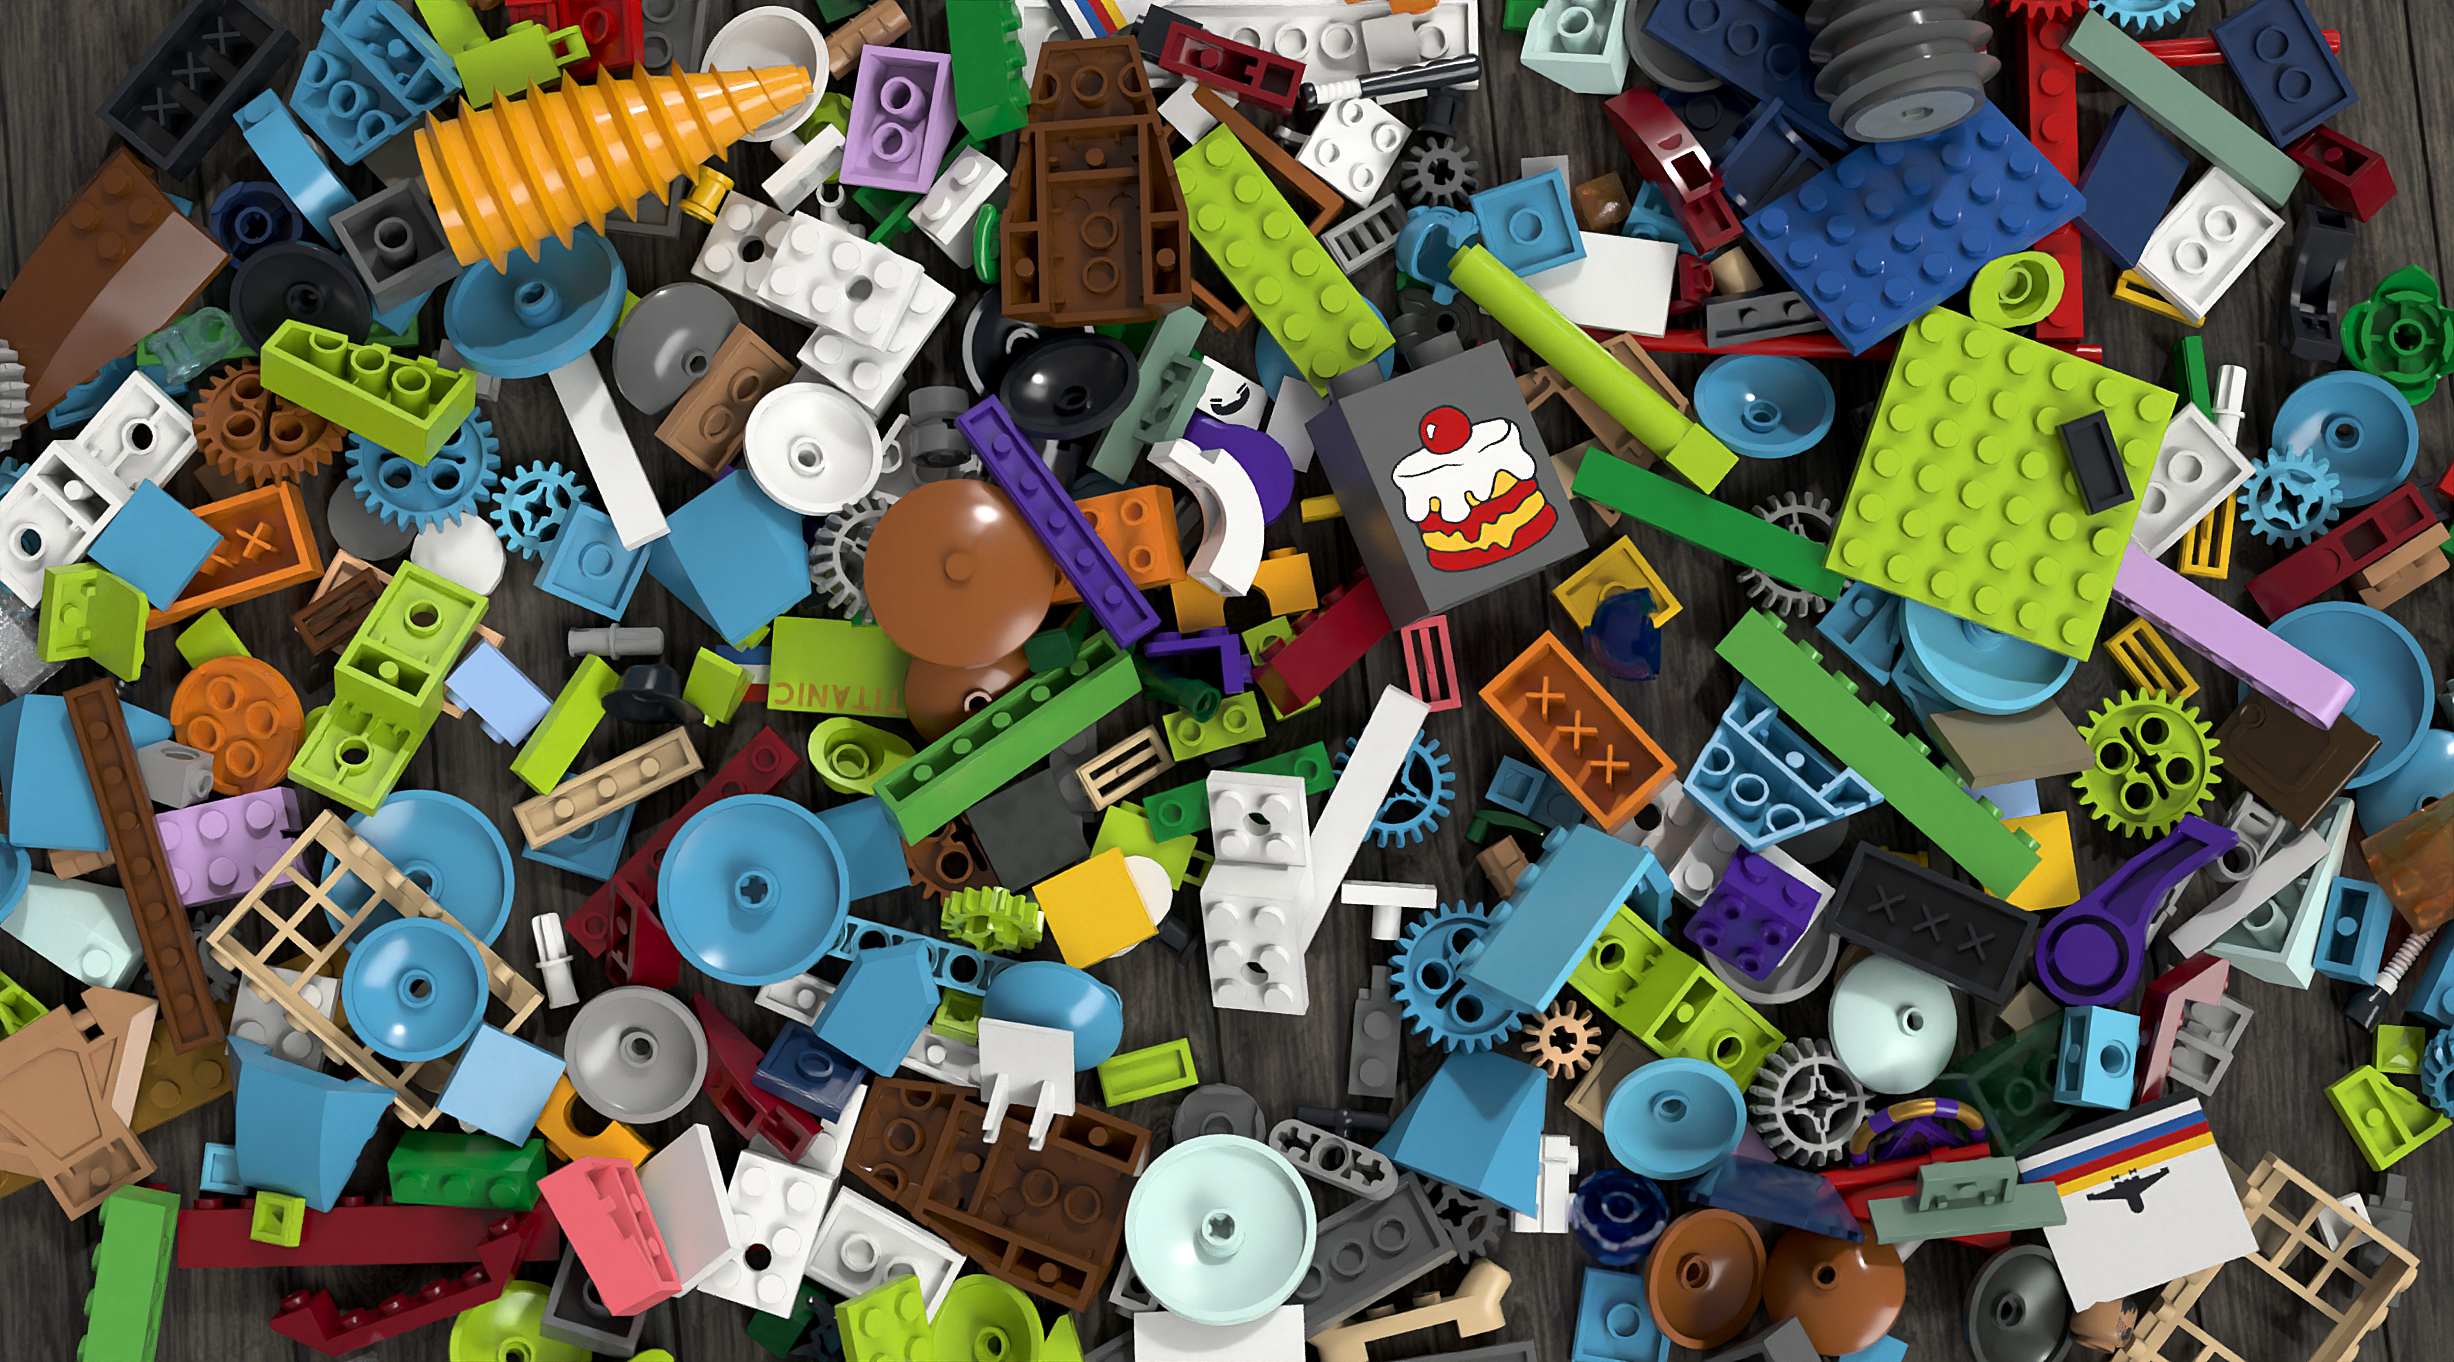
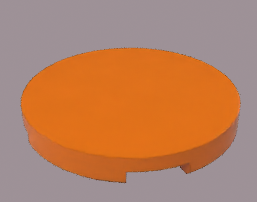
M245 655L221 656L198 665L191 670L181 681L173 697L170 725H174L177 743L214 755L212 766L214 782L212 790L231 796L245 795L268 790L288 777L287 770L304 745L305 720L295 691L284 676L272 666L259 659Z

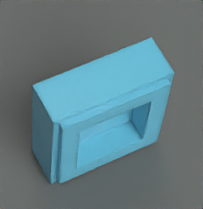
M215 1142L206 1143L200 1190L251 1195L252 1187L243 1184L239 1175L236 1145Z

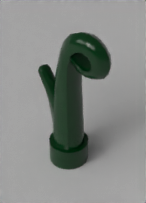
M1137 641L1125 648L1131 655L1139 681L1152 688L1142 693L1141 697L1143 700H1158L1177 705L1183 714L1199 723H1205L1216 715L1221 704L1219 690L1202 680H1191L1147 658L1136 650Z

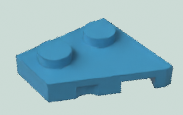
M1854 580L1851 587L1846 589L1841 595V599L1833 604L1813 627L1815 631L1880 687L1885 686L1889 681L1891 674L1889 670L1895 646L1898 645L1901 634L1899 626L1900 596Z

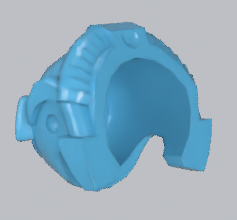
M1428 206L1415 207L1407 212L1410 220L1404 225L1396 239L1394 247L1397 258L1396 266L1400 271H1406L1414 279L1434 286L1435 290L1432 300L1442 305L1451 304L1454 294L1461 290L1448 280L1452 270L1447 265L1463 245L1472 249L1478 243L1479 226L1477 225V218L1471 212L1460 213L1446 206H1435L1431 209Z

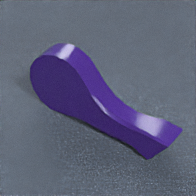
M1194 411L1181 439L1195 444L1201 451L1223 449L1230 454L1247 473L1256 490L1262 508L1264 528L1276 523L1288 508L1294 490L1293 464L1284 447L1268 434L1244 425L1220 423Z
M2186 814L2167 837L2130 859L2089 895L2073 903L2050 920L2038 938L2035 954L2039 977L2049 991L2057 999L2070 1007L2097 1006L2109 1009L2130 997L2141 980L2148 930L2155 911L2163 898L2182 879L2198 868L2219 859L2237 845L2240 841L2238 832Z

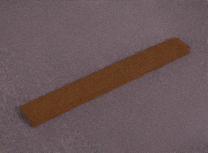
M107 677L64 691L62 694L176 1056L226 1041L113 678Z

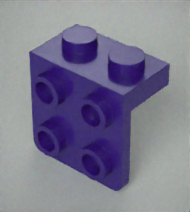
M1228 627L1200 630L1201 638L1184 640L1181 632L1154 634L1153 643L1144 644L1145 655L1152 660L1221 653L1226 698L1245 693L1244 686L1253 685V678L1249 673L1252 670L1250 654L1241 655L1238 634L1229 635Z
M1740 843L1732 853L1715 888L1687 922L1684 934L1688 939L1754 980L1764 981L1806 931L1822 894L1755 852H1750Z

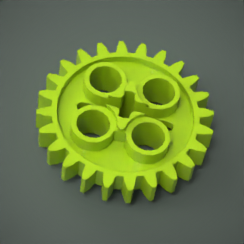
M2137 687L2135 699L2131 700L2126 690L2121 689L2118 690L2117 694L2118 704L2114 705L2108 698L2102 697L2100 703L2104 711L2103 713L2098 714L2088 709L2085 711L2087 718L2092 723L2089 728L2078 725L2074 726L2097 756L2093 769L2079 771V776L2069 781L2068 785L2075 788L2083 787L2085 790L2077 798L2076 802L2079 805L2091 802L2094 804L2088 815L2090 819L2096 820L2104 814L2107 815L2104 824L2106 830L2112 831L2122 822V836L2130 838L2136 826H2139L2142 838L2150 839L2153 826H2156L2159 832L2167 837L2170 834V822L2174 821L2178 825L2187 812L2200 817L2203 815L2201 808L2196 803L2199 798L2214 800L2215 797L2205 787L2207 783L2221 782L2220 777L2210 773V766L2223 763V759L2210 756L2209 753L2210 749L2220 744V740L2205 738L2203 735L2213 725L2211 721L2194 722L2200 710L2198 706H2191L2185 711L2181 710L2184 701L2183 696L2175 695L2169 703H2166L2165 689L2157 688L2152 699L2149 700L2146 688ZM2154 717L2161 723L2162 734L2156 742L2148 744L2141 736V727L2147 719ZM2122 727L2128 729L2134 745L2141 754L2153 756V760L2148 763V766L2157 780L2168 793L2167 798L2162 799L2159 796L2157 788L2147 772L2135 770L2134 767L2140 761L2131 746L2120 734ZM2115 742L2122 751L2121 761L2113 768H2106L2100 760V752L2106 744ZM2180 757L2187 765V774L2182 781L2171 783L2166 775V767L2172 759ZM2141 782L2146 788L2147 798L2141 806L2131 808L2126 802L2125 793L2131 784Z

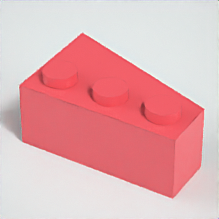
M583 1156L536 1182L598 1289L602 1302L610 1310L612 1316L638 1315L683 1290L631 1159Z

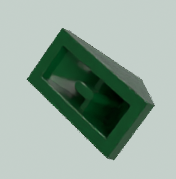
M803 1275L789 1318L758 1309L744 1333L783 1360L816 1314L806 1305L807 1298L817 1296L825 1301L832 1292V1289Z

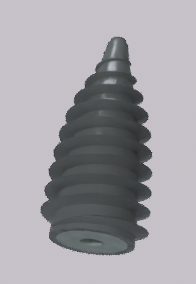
M1807 0L1812 4L1805 13L1804 24L1806 29L1816 37L1809 48V59L1814 66L1821 70L1816 77L1814 90L1821 100L1831 105L1828 111L1829 120L1833 125L1844 130V133L1849 138L1876 143L1919 138L1956 126L1977 114L1984 107L1986 96L1983 84L1995 76L2001 67L2000 61L1996 57L1975 52L1988 43L1993 34V30L1989 25L1980 21L1967 20L1979 11L1983 6L1984 0Z

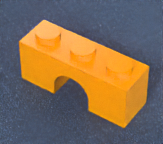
M1296 547L1269 552L1270 560L1260 561L1256 575L1249 588L1260 592L1265 597L1269 605L1271 620L1284 615L1286 618L1303 615L1311 609L1313 612H1317L1318 603L1308 552L1297 554ZM1185 567L1187 581L1170 584L1181 636L1199 635L1202 629L1226 627L1223 606L1228 597H1221L1188 575L1189 567Z
M565 1067L533 1128L536 1126L549 1138L545 1145L565 1162L569 1158L576 1161L583 1156L631 1159L633 1167L637 1171L656 1149L628 1123L613 1120L598 1136L582 1133L572 1120V1106L579 1094L571 1083Z

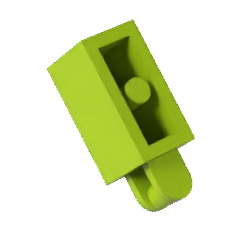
M528 20L508 27L506 29L508 35L497 40L490 41L489 37H482L467 42L463 45L465 52L454 55L453 59L472 109L482 111L492 108L494 85L509 102H515V99L526 97L528 76L544 91L562 84L563 68L565 69L586 61L591 56L579 25L550 33L549 29L542 24L534 25L532 20ZM565 41L569 55L560 58L555 45Z
M1122 800L1119 808L1109 805L1090 859L1114 847H1120L1124 858L1137 855L1151 858L1161 865L1171 880L1173 890L1179 892L1182 881L1201 888L1203 887L1215 857L1195 850L1198 837L1188 834L1157 844L1150 821L1146 818V808ZM1191 857L1205 861L1199 878L1185 874Z

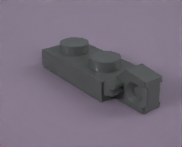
M1097 721L1050 752V772L1083 837L1084 823H1095V812L1090 806L1091 801L1088 795L1084 796L1080 789L1082 787L1078 779L1075 780L1071 771L1097 756ZM1097 769L1089 773L1092 780L1097 778Z
M1372 965L1370 989L1359 988L1358 1000L1355 999L1348 1094L1395 1098L1401 1020L1398 1019V1016L1402 1012L1403 1004L1401 1002H1390L1389 998L1398 993L1397 991H1390L1391 984L1386 983V979L1392 975V967Z
M2379 1172L2376 1195L2367 1194L2364 1204L2373 1226L2407 1249L2412 1220V1202L2404 1200L2407 1177L2388 1172ZM2376 1240L2369 1241L2353 1248L2351 1265L2368 1278H2371L2391 1251ZM2350 1276L2346 1296L2348 1299L2354 1300L2364 1286ZM2399 1291L2395 1293L2386 1306L2398 1308Z

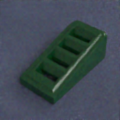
M1085 602L1050 608L1036 633L1023 645L1032 672L1037 673L1073 665L1079 655L1092 614Z

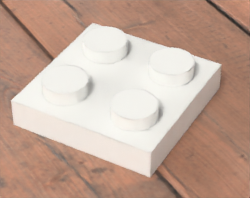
M265 964L289 986L303 973L302 971ZM242 972L229 1035L272 1048L271 1056L322 1073L326 1054L319 1047L324 1041L310 1029L306 1034H302L283 1017L287 1009L274 998L268 1003L259 998L246 985L251 978ZM314 974L298 994L333 1023L342 979ZM226 1045V1050H225V1054H224V1055H228L227 1045Z

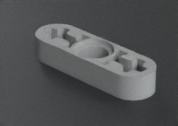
M1294 1119L1278 1123L1271 1131L1269 1137L1270 1148L1281 1154L1300 1172L1374 1201L1389 1197L1397 1187V1170L1389 1159L1381 1153ZM1297 1136L1305 1146L1312 1148L1310 1156L1304 1150L1297 1147H1291L1288 1151L1283 1145L1286 1138L1294 1140ZM1335 1148L1344 1150L1345 1161L1339 1169L1326 1171L1322 1168V1158L1326 1152ZM1357 1163L1362 1169L1375 1173L1379 1168L1384 1175L1383 1180H1374L1370 1185L1361 1173L1355 1171Z

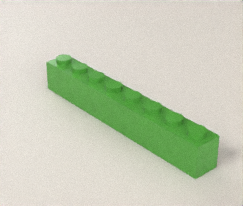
M1751 607L1714 650L1844 764L1851 767L1885 797L1884 799L1995 896L2005 901L2041 862L2042 858L2035 853L2041 845L2021 827H2018L2014 833L2006 828L1999 821L2005 813L1984 795L1976 802L1962 789L1966 785L1965 781L1947 763L1940 770L1926 757L1932 750L1910 732L1905 738L1899 735L1890 727L1896 719L1876 701H1873L1869 707L1861 702L1854 695L1859 690V687L1839 669L1833 676L1823 669L1818 663L1824 656L1804 639L1797 645L1783 634L1788 625L1770 609L1766 608L1760 614Z

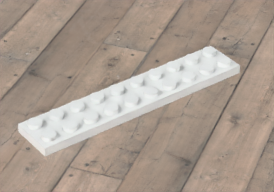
M1015 0L1023 22V27L1018 29V37L1027 57V66L1022 67L1023 78L1030 91L1042 42L1071 40L1047 0ZM1175 0L1162 7L1202 23L1203 31L1307 64L1301 84L1312 82L1314 86L1340 82V80L1350 81L1355 79L1357 75L1371 73L1360 21L1396 15L1392 14L1389 2L1386 0H1371L1347 5L1345 0ZM1439 0L1437 7H1433L1428 12L1418 15L1411 14L1421 63L1468 53L1478 55L1477 0ZM1134 23L1107 37L1130 35ZM1143 61L1152 92H1175L1187 81L1183 77ZM1478 80L1445 87L1457 90H1477Z

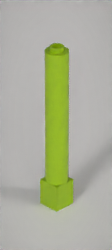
M1479 243L1472 249L1463 245L1449 261L1447 267L1452 270L1448 278L1450 282L1662 458L1666 466L1697 492L1708 496L1739 460L1735 454L1698 423L1694 424Z

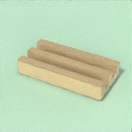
M1151 724L1072 770L1071 773L1075 780L1078 779L1082 785L1080 789L1084 796L1088 795L1092 810L1097 812L1176 764L1155 727ZM1145 739H1149L1151 743L1149 747L1094 780L1091 779L1089 773ZM1153 755H1158L1161 760L1160 762L1104 796L1100 795L1098 791L1100 787Z

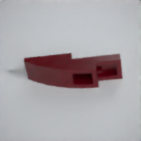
M1640 84L1605 101L1601 105L1647 184L1655 181L1699 257L1737 239L1744 232L1720 192L1726 184L1722 177L1714 171L1716 168L1681 120L1656 94L1645 85Z
M2411 481L2244 584V587L2267 622L2271 624L2385 555L2438 520Z
M698 992L691 998L686 1007L700 1023L707 1041L708 1066L702 1087L717 1108L747 1141L760 1133L793 1165L796 1164L807 1154L824 1128L803 1108L751 1084L754 1073L764 1059L765 1054Z

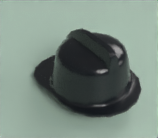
M667 664L634 665L626 668L620 675L614 691L607 692L601 698V707L608 714L629 723L642 725L665 723L699 725L705 721V715L699 708L681 699V678L677 671Z

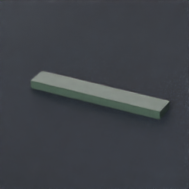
M2091 7L2079 16L2061 47L2064 52L2274 210L2285 205L2305 170Z

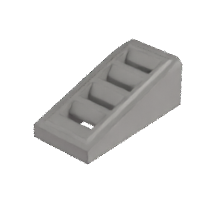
M1392 193L1322 234L1317 241L1347 278L1395 247L1398 234L1410 219L1395 193ZM1383 211L1398 232L1393 236L1378 215ZM1367 221L1380 239V244H1376L1365 227L1364 223ZM1352 232L1365 251L1363 254L1359 253L1348 233Z

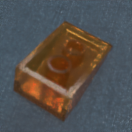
M2453 792L2360 842L2373 877L2418 936L2454 918Z

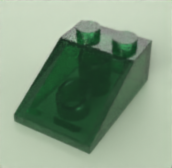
M2065 1008L1967 1056L1934 1079L1943 1098L1955 1099L1956 1101L1966 1103L1981 1114L1985 1123L1984 1143L1989 1144L1991 1157L1993 1158L2014 1156L2015 1158L2084 1109V1107L2053 1101ZM1954 1118L1966 1141L1968 1138L1967 1125Z

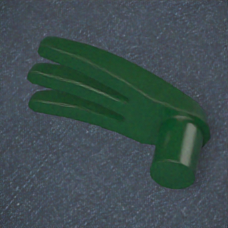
M1478 810L1472 815L1473 820L1464 839L1476 846H1481L1489 828L1495 831L1518 835L1542 846L1548 834L1545 828L1523 817L1500 811Z

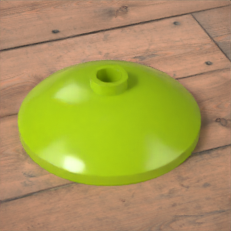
M974 1274L954 1281L929 1324L936 1362H1043L1044 1360L1043 1328L1032 1301L1018 1286L1000 1280L990 1274ZM999 1339L1001 1340L1002 1344L1001 1352H999L998 1350Z
M514 1280L499 1299L459 1313L449 1337L448 1362H507V1353L517 1354L520 1362H591L592 1351L540 1336V1323L552 1288L538 1282Z

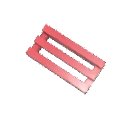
M1446 615L1429 617L1400 629L1411 696L1423 701L1410 632L1412 630H1419L1431 702L1426 703L1431 706L1429 712L1461 708ZM1437 626L1449 699L1441 700L1429 627Z

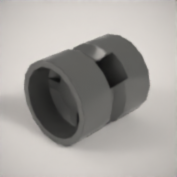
M932 386L918 389L909 394V421L916 428L910 433L911 462L927 468H949L969 462L971 460V447L954 425L955 418L969 410L968 392L957 387Z

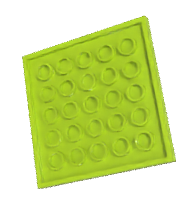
M1936 305L1903 326L1820 568L2080 662H2088L2179 394L1981 321L1976 322L1971 317ZM2104 409L2135 499L2097 514L2086 516L2055 426Z

